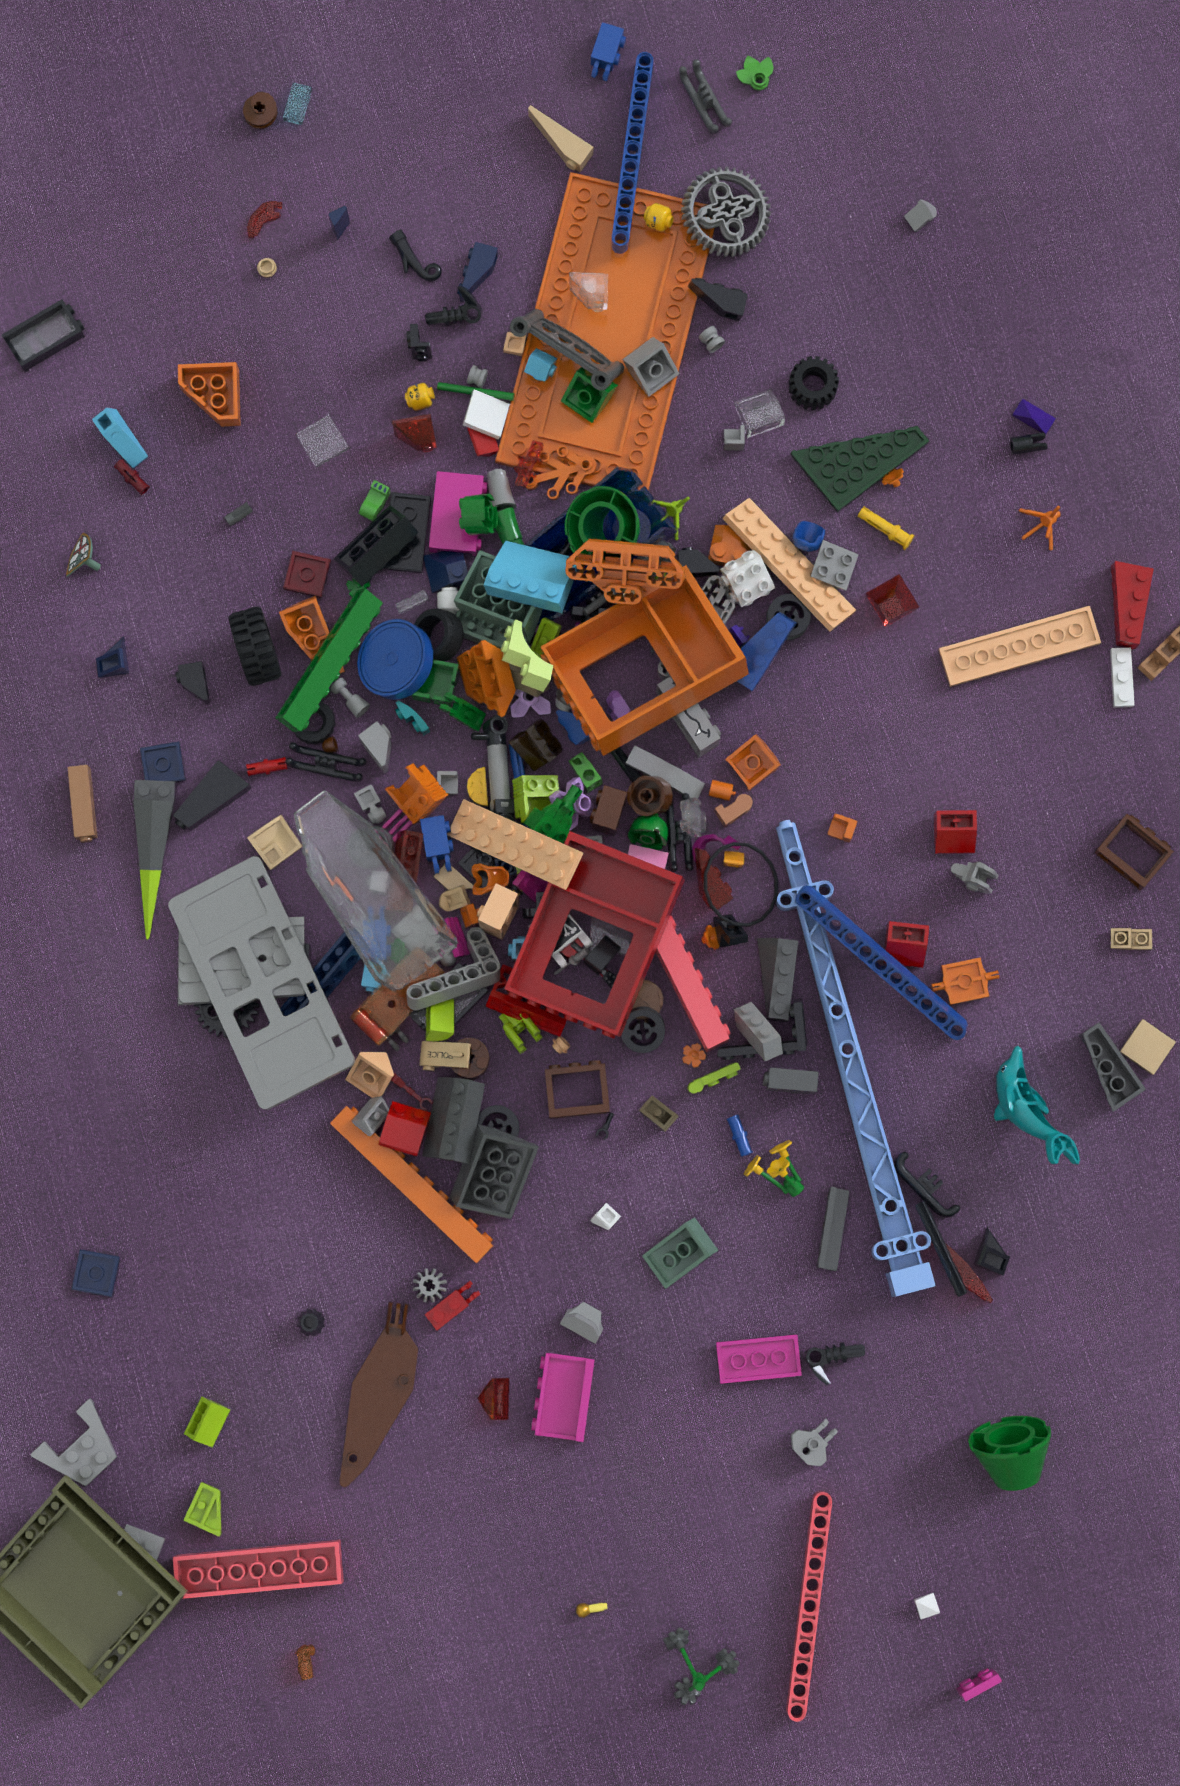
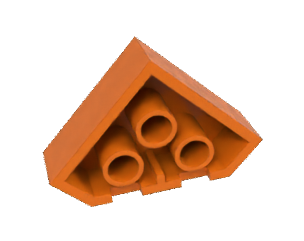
M237 362L178 364V384L184 394L221 427L241 426L240 381Z

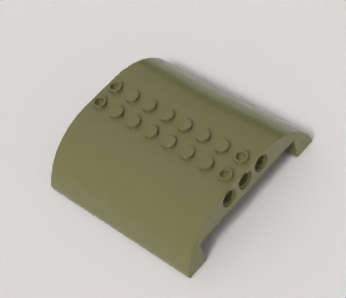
M65 1475L51 1490L53 1493L0 1552V1632L82 1709L161 1624L186 1595L188 1590L68 1475ZM122 1591V1596H119L117 1592Z

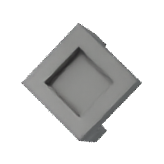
M740 425V429H724V450H743L745 426Z
M437 771V782L443 787V790L448 795H458V772Z

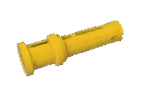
M863 506L857 516L887 535L890 541H895L903 546L904 550L908 548L915 536L902 530L899 525L894 526L865 506Z

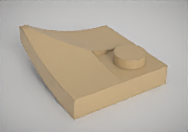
M282 815L247 837L270 870L304 847Z

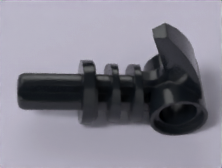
M460 285L457 289L464 298L465 304L459 305L458 309L452 306L451 310H448L447 306H445L443 311L426 313L425 320L428 325L445 323V326H449L451 321L456 324L458 320L460 323H463V320L469 323H476L481 318L482 307L477 302L475 296L467 288ZM476 309L478 315L470 316L468 310Z
M841 1342L839 1347H836L835 1344L832 1345V1348H829L827 1345L825 1349L811 1347L805 1353V1360L814 1375L821 1382L829 1385L831 1382L826 1376L823 1366L831 1364L832 1360L838 1363V1360L841 1359L843 1363H847V1358L865 1356V1347L863 1344L845 1346L844 1342ZM812 1351L820 1353L818 1362L813 1363L810 1360L809 1355Z

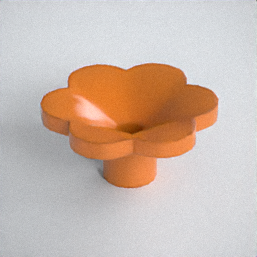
M894 469L882 478V484H893L894 487L900 486L899 480L903 477V469Z
M708 925L701 940L709 948L716 950L719 948L715 927Z

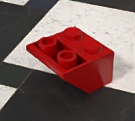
M977 810L936 811L934 813L935 854L975 853Z
M889 921L886 927L884 949L903 966L923 968L928 945L929 926Z

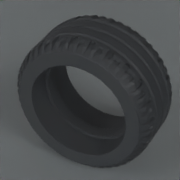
M438 608L428 609L420 614L414 625L421 628L431 641L434 627L440 621L443 622L444 637L441 644L433 650V659L448 661L457 654L462 646L464 636L463 625L452 612Z

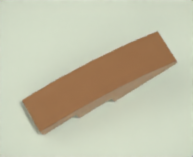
M1180 626L1137 667L1151 681L1180 654Z

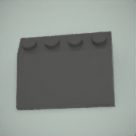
M438 1077L422 1157L470 1164L485 1087L484 1083L469 1079Z
M477 1124L470 1164L462 1163L450 1195L455 1206L511 1219L539 1146L496 1128Z

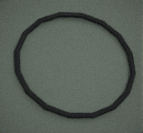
M732 842L720 847L709 858L704 871V893L710 908L721 920L733 926L750 927L762 922L773 910L778 897V877L773 863L762 850L749 843ZM732 846L749 847L760 853L769 864L774 877V897L770 908L761 918L750 923H736L722 916L712 904L707 890V874L712 861L722 850Z

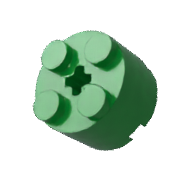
M491 494L470 495L460 498L459 507L462 517L459 519V525L461 529H465L468 535L491 534L495 532L493 529L497 528L498 511L497 507L492 505L491 501L495 500Z

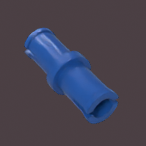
M739 1115L728 1118L727 1121L733 1134L732 1139L737 1144L740 1156L744 1157L753 1153L746 1137L748 1135L747 1131H744Z

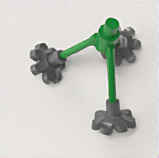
M677 1628L676 1634L675 1632H670L668 1634L669 1637L663 1639L668 1650L676 1648L681 1652L692 1674L691 1682L688 1677L682 1678V1683L676 1682L674 1685L678 1690L674 1692V1697L676 1699L681 1697L680 1703L682 1705H686L688 1701L691 1705L695 1704V1696H700L705 1683L719 1671H723L725 1675L738 1672L737 1667L740 1663L738 1660H734L736 1653L731 1651L728 1654L725 1648L716 1654L715 1658L718 1662L714 1670L707 1675L696 1672L685 1651V1645L689 1642L688 1630L683 1631V1628Z

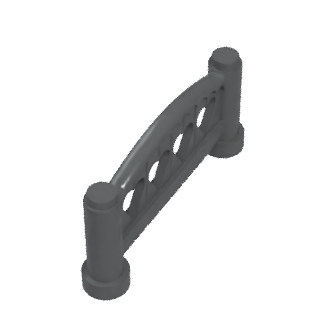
M533 309L524 316H518L510 323V330L515 336L523 337L531 333L592 373L591 383L597 390H605L614 379L624 372V366L621 362H611L577 335L544 318L543 312L539 309ZM543 327L547 328L551 332H547L543 329ZM559 337L568 343L562 342L561 340H559ZM575 348L579 349L583 353H579L575 350ZM591 358L600 364L594 363L593 361H591Z

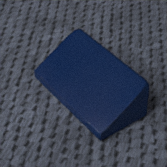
M346 206L328 214L331 228L337 240L350 224Z

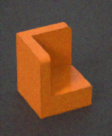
M835 813L827 834L850 843L857 821Z

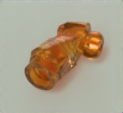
M312 1644L300 1646L295 1653L298 1656V1673L302 1681L314 1677L310 1656L315 1654V1648Z

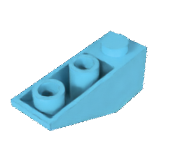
M105 408L92 419L105 439L132 468L138 466L148 457L117 409Z

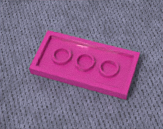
M797 1334L716 1342L720 1384L802 1376Z

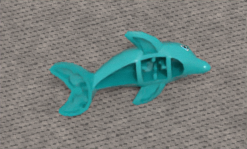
M1015 1046L1010 1058L999 1066L996 1075V1091L999 1104L995 1108L994 1119L996 1121L1009 1119L1022 1131L1044 1140L1047 1158L1051 1164H1057L1062 1153L1072 1164H1079V1153L1074 1141L1068 1135L1057 1131L1044 1117L1043 1113H1049L1048 1107L1040 1094L1030 1086L1025 1073L1022 1049L1019 1046Z

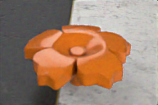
M698 1043L692 1044L691 1047L686 1045L683 1048V1054L686 1055L682 1058L683 1063L688 1065L692 1063L693 1068L698 1067L701 1064L700 1060L706 1059L704 1051H700L701 1045Z

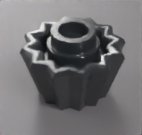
M307 1308L297 1318V1327L300 1328V1333H305L306 1336H315L316 1333H321V1329L325 1327L323 1324L325 1318L316 1309L310 1310Z

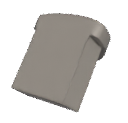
M920 199L917 202L918 204L904 216L914 231H919L936 217V208L925 200Z

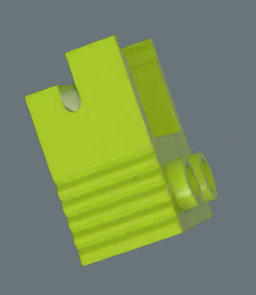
M521 775L512 780V786L514 787L513 797L515 798V819H521V823H524L534 807L542 810L545 806L551 804L549 796L559 791L558 775Z

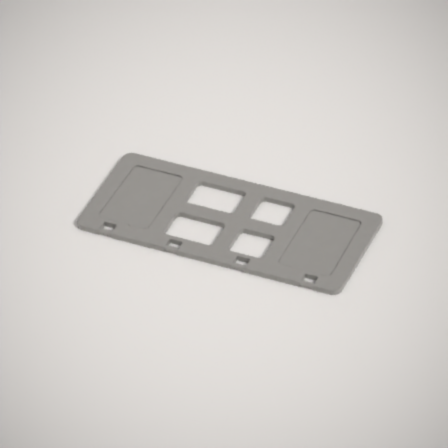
M253 856L173 897L169 901L168 907L256 1101L262 1109L269 1110L354 1065V1055L270 880L267 870L259 857ZM264 877L267 886L261 888L258 879ZM271 928H275L291 964L266 977L250 945V939ZM287 929L289 930L292 938L288 940L285 939L282 933ZM236 948L251 980V985L230 997H225L210 961L226 951ZM299 979L309 999V1004L288 1016H283L273 992L285 984ZM313 982L317 991L311 994L307 985ZM259 999L270 1023L267 1027L244 1037L234 1012ZM339 1036L342 1045L336 1048L333 1038Z

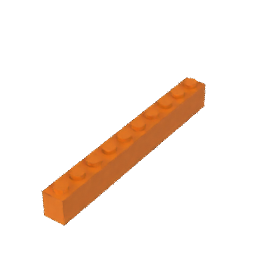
M346 1106L330 1124L477 1264L493 1247L491 1244L493 1239L486 1232L481 1234L476 1229L478 1225L471 1218L466 1220L462 1216L464 1211L461 1208L456 1207L455 1204L453 1206L447 1202L449 1197L442 1190L437 1192L432 1187L434 1183L427 1176L422 1178L418 1174L420 1171L418 1167L412 1162L410 1164L406 1163L403 1160L405 1155L402 1152L378 1145L380 1137L375 1132L372 1136H368L355 1126L352 1120L359 1111L354 1106L351 1109Z

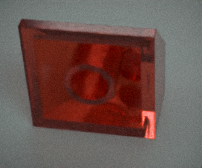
M431 414L392 421L395 437L415 450L429 452L433 448H437Z
M900 574L866 593L885 627L919 608Z

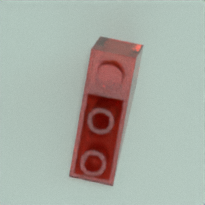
M695 848L699 894L708 908L713 911L704 893V871L710 855L705 849L702 851L699 848ZM711 865L707 874V890L712 904L718 910L734 899L730 894L733 891L727 882L723 883L721 880L722 874L719 869Z

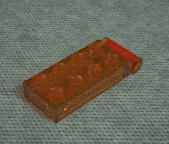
M415 947L349 1018L379 1046L413 1011L407 1004V988L415 983L442 975L445 972L420 947ZM390 1000L393 1002L392 1008L388 1006Z

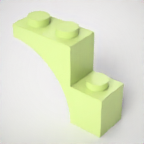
M515 619L511 626H507L504 633L506 640L501 647V652H503L502 661L521 668L520 675H523L521 684L544 692L551 680L553 665L539 658L529 648L522 633V622Z

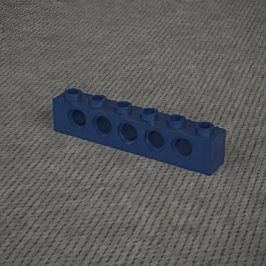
M346 930L313 968L326 998L329 997L361 959L362 953L365 954L369 949L356 935L352 933L350 935ZM313 982L307 985L311 994L317 991ZM306 993L304 996L289 997L280 1008L283 1016H288L307 1006L309 999Z

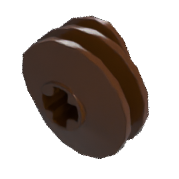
M257 92L245 101L243 114L248 125L253 128L264 129L274 123L277 118L278 109L274 98L269 93Z

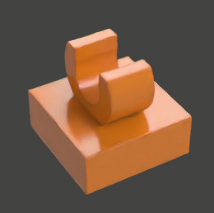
M473 903L460 908L465 928L479 923V917L476 916L479 908L475 909Z

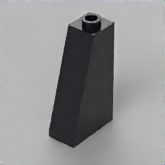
M218 760L173 815L177 819L175 823L183 830L187 827L192 831L251 789L250 784Z

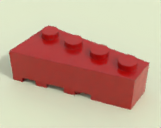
M1114 561L1111 565L1116 646L1136 649L1140 644L1153 568Z

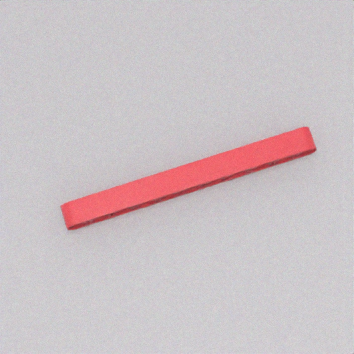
M825 1491L816 1492L813 1495L786 1706L789 1718L795 1722L803 1720L807 1712L832 1508V1498ZM821 1495L827 1497V1504L825 1506H818L817 1498ZM818 1516H823L825 1519L822 1527H816L814 1524V1520ZM815 1537L822 1539V1545L819 1548L812 1546V1540ZM812 1558H818L820 1561V1565L816 1569H812L809 1566V1561ZM810 1579L817 1580V1587L813 1590L806 1587L807 1581ZM807 1600L814 1601L815 1606L812 1610L804 1609V1603ZM810 1621L812 1628L809 1631H803L801 1629L802 1623ZM802 1642L809 1643L810 1647L807 1652L799 1651V1645ZM804 1663L807 1665V1670L801 1674L796 1672L797 1665ZM798 1684L804 1686V1692L800 1695L793 1692L794 1687ZM798 1705L802 1708V1711L799 1715L794 1716L791 1714V1708Z

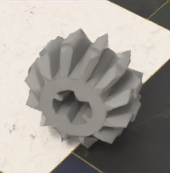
M425 1268L424 1273L426 1276L418 1272L417 1275L421 1280L413 1279L414 1283L419 1284V1287H414L413 1291L420 1290L421 1292L416 1297L420 1298L424 1294L423 1302H427L430 1296L433 1303L435 1302V1294L440 1299L443 1297L438 1291L446 1292L447 1289L440 1287V1284H446L447 1280L439 1281L443 1273H439L435 1277L436 1269L433 1268L431 1275H429V1270ZM429 1279L433 1280L432 1284L435 1285L434 1290L431 1289V1291H427V1287L424 1286L425 1282H429Z

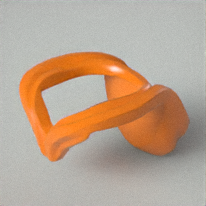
M478 863L474 864L471 869L472 875L476 879L472 889L473 895H484L492 891L496 883L506 887L510 880L509 872L501 866H487ZM479 871H485L488 876V883L484 888H479L482 885V878L478 874Z

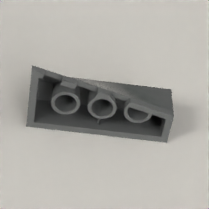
M757 938L767 1020L788 1022L798 941L782 938Z
M1100 1023L1095 1024L1079 1035L1090 1053L1112 1112L1146 1090Z

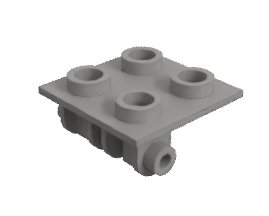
M823 540L810 577L828 583L837 590L840 588L846 591L859 554Z

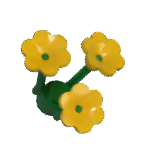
M790 1140L780 1143L769 1150L770 1154L779 1153L781 1157L771 1162L767 1173L758 1165L761 1159L758 1155L749 1163L744 1172V1175L747 1177L751 1172L762 1175L780 1188L784 1194L789 1193L791 1197L797 1196L804 1189L801 1183L802 1179L798 1176L788 1157L789 1154L786 1149L792 1144ZM787 1167H789V1169H790V1171H791V1173H792L793 1176H788V1175H787V1174H788V1172L786 1171ZM778 1175H780L782 1178L784 1177V1186L780 1184L778 1181H776L774 1178Z

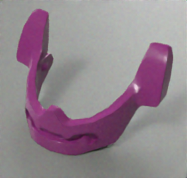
M714 834L703 835L695 841L692 847L693 858L701 868L700 876L704 878V871L706 869L701 860V850L710 841L722 842L723 845L737 842L730 835L724 839ZM732 846V848H734V849H736V850H739V848L741 847V846ZM709 871L707 881L714 883L716 877Z

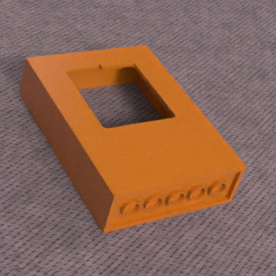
M687 565L683 566L685 569V580L679 588H659L643 597L635 605L617 603L540 646L543 653L540 655L541 659L553 665L552 680L555 686L561 690L566 704L571 706L574 717L580 721L581 728L585 735L591 739L590 742L595 751L599 750L602 756L749 674L745 655ZM673 574L672 577H674V581H678L676 575ZM645 636L676 686L611 722L597 699L593 698L594 694L580 671L636 639Z

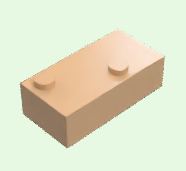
M497 883L495 884L485 906L481 905L476 915L479 917L480 928L484 932L503 940L520 905L518 893Z

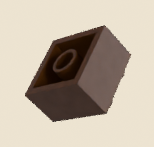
M604 785L603 790L598 791L595 803L598 807L597 809L593 808L590 816L592 830L615 836L626 802L627 792Z

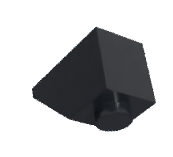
M685 547L678 551V562L682 567L687 565L694 578L718 576L719 567L698 549L693 550L692 547Z
M202 661L178 665L179 671L176 672L177 683H181L185 690L205 704H210Z

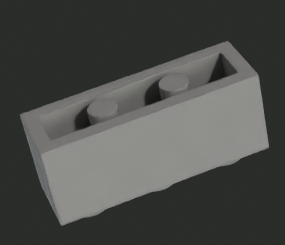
M752 1002L734 1009L736 1027L764 1061L783 1054L781 1036Z

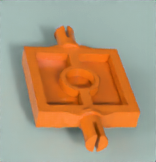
M981 957L941 965L942 982L931 984L933 992L944 990L947 994L949 1005L989 997L988 980L999 979V975H996L999 972L996 970L986 973Z

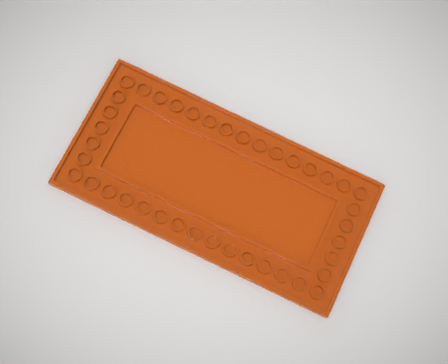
M570 172L535 309L541 310L544 318L558 324L589 343L611 362H621L624 366V372L613 380L618 385L615 392L595 421L591 423L561 402L572 378L581 366L531 333H528L513 393H515L514 401L510 402L495 463L542 474L556 470V468L539 461L538 454L542 450L547 451L551 457L567 466L575 464L567 458H560L558 456L557 448L565 445L575 455L579 457L591 456L596 461V470L591 475H585L581 484L593 487L600 486L606 479L608 480L609 477L614 475L616 477L613 478L612 486L610 487L618 489L626 495L645 499L650 488L677 376L651 396H647L630 375L622 359L654 337L665 345L679 372L698 297L688 288V284L692 278L702 279L709 248L703 250L702 247L704 245L700 244L697 246L698 240H691L693 234H687L689 227H684L683 225L687 220H682V215L685 214L681 212V208L684 207L682 205V198L636 188L629 247L625 253H615L611 248L619 183ZM629 186L623 187L626 190L632 189ZM694 201V217H697L698 211L707 204ZM654 203L669 207L674 217L672 226L663 232L647 227L644 221L646 208ZM628 204L621 205L623 208L629 207ZM625 222L618 223L621 226L627 225ZM700 227L707 236L713 238L715 228L703 229ZM623 240L616 241L619 244L624 243ZM543 327V329L547 332H551L547 328ZM559 337V340H561L564 343H568ZM536 348L557 358L555 366H557L556 372L553 377L549 376L545 382L536 380L533 376L524 372L529 356ZM575 348V350L579 353H583L579 349ZM591 358V361H593L596 364H600ZM566 449L560 450L561 455L566 453ZM543 454L541 459H547V454ZM585 462L583 464L584 468H588L590 466L589 462ZM577 473L570 474L567 480L573 482Z

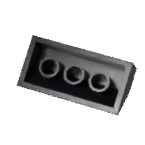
M390 505L349 543L334 560L359 585L363 586L370 582L372 577L379 570H382L391 558L397 556L407 543L412 542L419 532L406 516Z

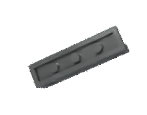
M829 1187L816 1268L837 1271L849 1190Z

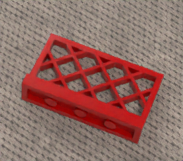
M503 964L500 970V980L494 984L485 1007L519 1021L522 1020L519 1014L525 1019L530 1017L539 1029L560 1037L567 1021L564 1017L554 1015L545 1011V1009L542 1010L510 997L508 994L496 991L506 986L507 981L503 973L511 974L513 969Z

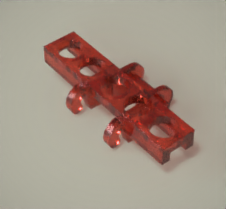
M533 440L526 457L518 456L519 463L513 468L516 473H519L515 481L516 486L520 485L526 488L531 475L533 478H536L537 475L532 470L537 461L538 464H542V460L539 458L544 446L542 442ZM535 445H539V448L534 450ZM522 477L526 478L524 482H520Z

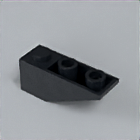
M701 278L691 279L688 288L719 316L739 321L742 318L748 296L747 293H743L742 290L737 288H725L724 285L719 283H707Z

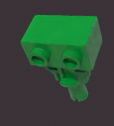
M572 784L563 799L556 798L552 804L545 806L542 810L534 807L523 824L538 833L564 844L572 825V816L575 813L573 804L583 791Z

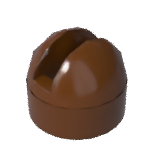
M334 736L325 739L322 743V749L325 752L334 753L338 751V744Z

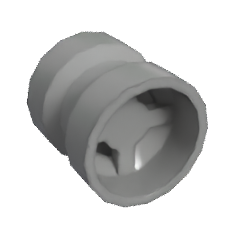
M714 326L704 330L698 337L702 343L706 344V349L709 353L717 351L725 343V340L717 334V329Z

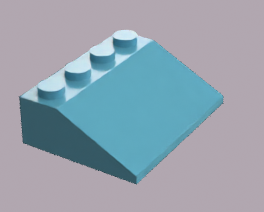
M505 541L484 582L486 593L490 596L562 613L574 581L565 572L566 560L570 556ZM574 565L573 568H575V571L577 572L578 569L576 565Z

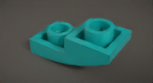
M400 701L396 702L397 709H395V712L400 720L404 718L406 723L414 720L411 722L417 733L421 731L423 736L430 732L425 721L411 707Z

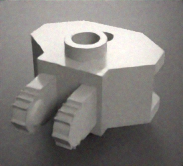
M978 861L975 863L968 862L967 866L956 863L951 867V872L955 877L963 881L967 889L974 892L979 891L984 894H992L993 890L985 882L987 878L992 880L998 879L999 875L994 869Z
M824 1419L815 1429L812 1428L810 1431L796 1429L791 1434L792 1449L807 1465L822 1466L827 1461L825 1447L828 1445L827 1442L838 1432L834 1428L824 1438L818 1434L828 1425L829 1421L827 1419ZM808 1447V1453L803 1454V1449Z

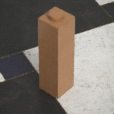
M88 765L68 767L74 837L82 843L92 842L93 838L98 837L91 768Z

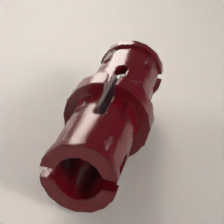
M120 459L114 465V468L125 478V482L131 484L140 495L145 494L149 490L150 486L141 479L139 473L133 470L124 459Z

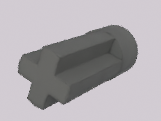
M246 502L224 516V519L231 527L253 511Z

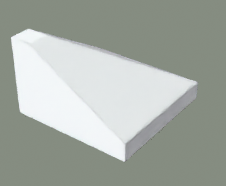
M606 1203L590 1221L609 1230L621 1216Z
M934 1593L914 1599L920 1619L940 1613Z

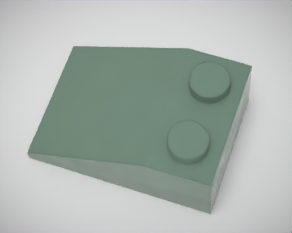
M694 1217L651 1248L642 1257L664 1288L667 1289L719 1250Z

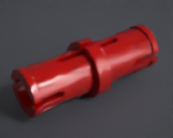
M286 757L273 760L263 759V762L246 764L248 776L262 773L271 774L273 771L287 770Z

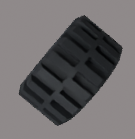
M812 356L807 357L806 361L803 358L799 364L794 366L791 372L789 393H792L791 398L793 401L797 400L796 404L798 406L804 405V409L811 407V410H816V407L822 409L825 404L828 406L835 397L839 383L838 372L836 369L833 370L834 365L832 363L827 364L828 360L825 358L823 361L819 360V356H816L815 359H812ZM807 376H818L823 380L825 387L819 391H811L803 385L802 380Z

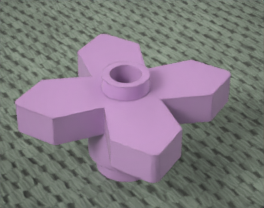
M516 689L515 695L519 698L511 705V715L513 718L524 717L530 706L539 715L551 713V706L548 700L542 696H533L532 700H528L526 698L527 693Z
M575 777L567 782L566 793L556 791L550 795L551 804L556 798L563 799L572 784L584 791L581 778ZM583 792L573 804L575 813L572 816V825L569 830L578 825L579 815L589 817L594 808L590 798L583 794Z

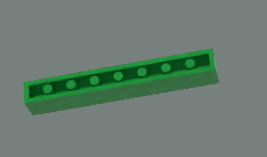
M359 589L355 592L275 719L292 732H301L307 728L308 720L319 709L321 699L328 695L329 687L340 676L339 671L342 666L349 662V655L359 646L362 635L370 629L372 619L380 613L382 601L367 589Z

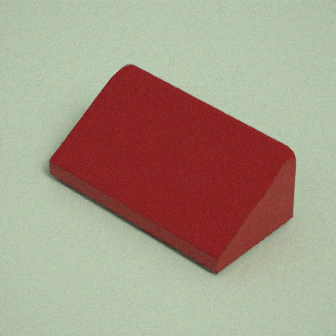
M467 427L477 456L490 457L499 451L495 438Z

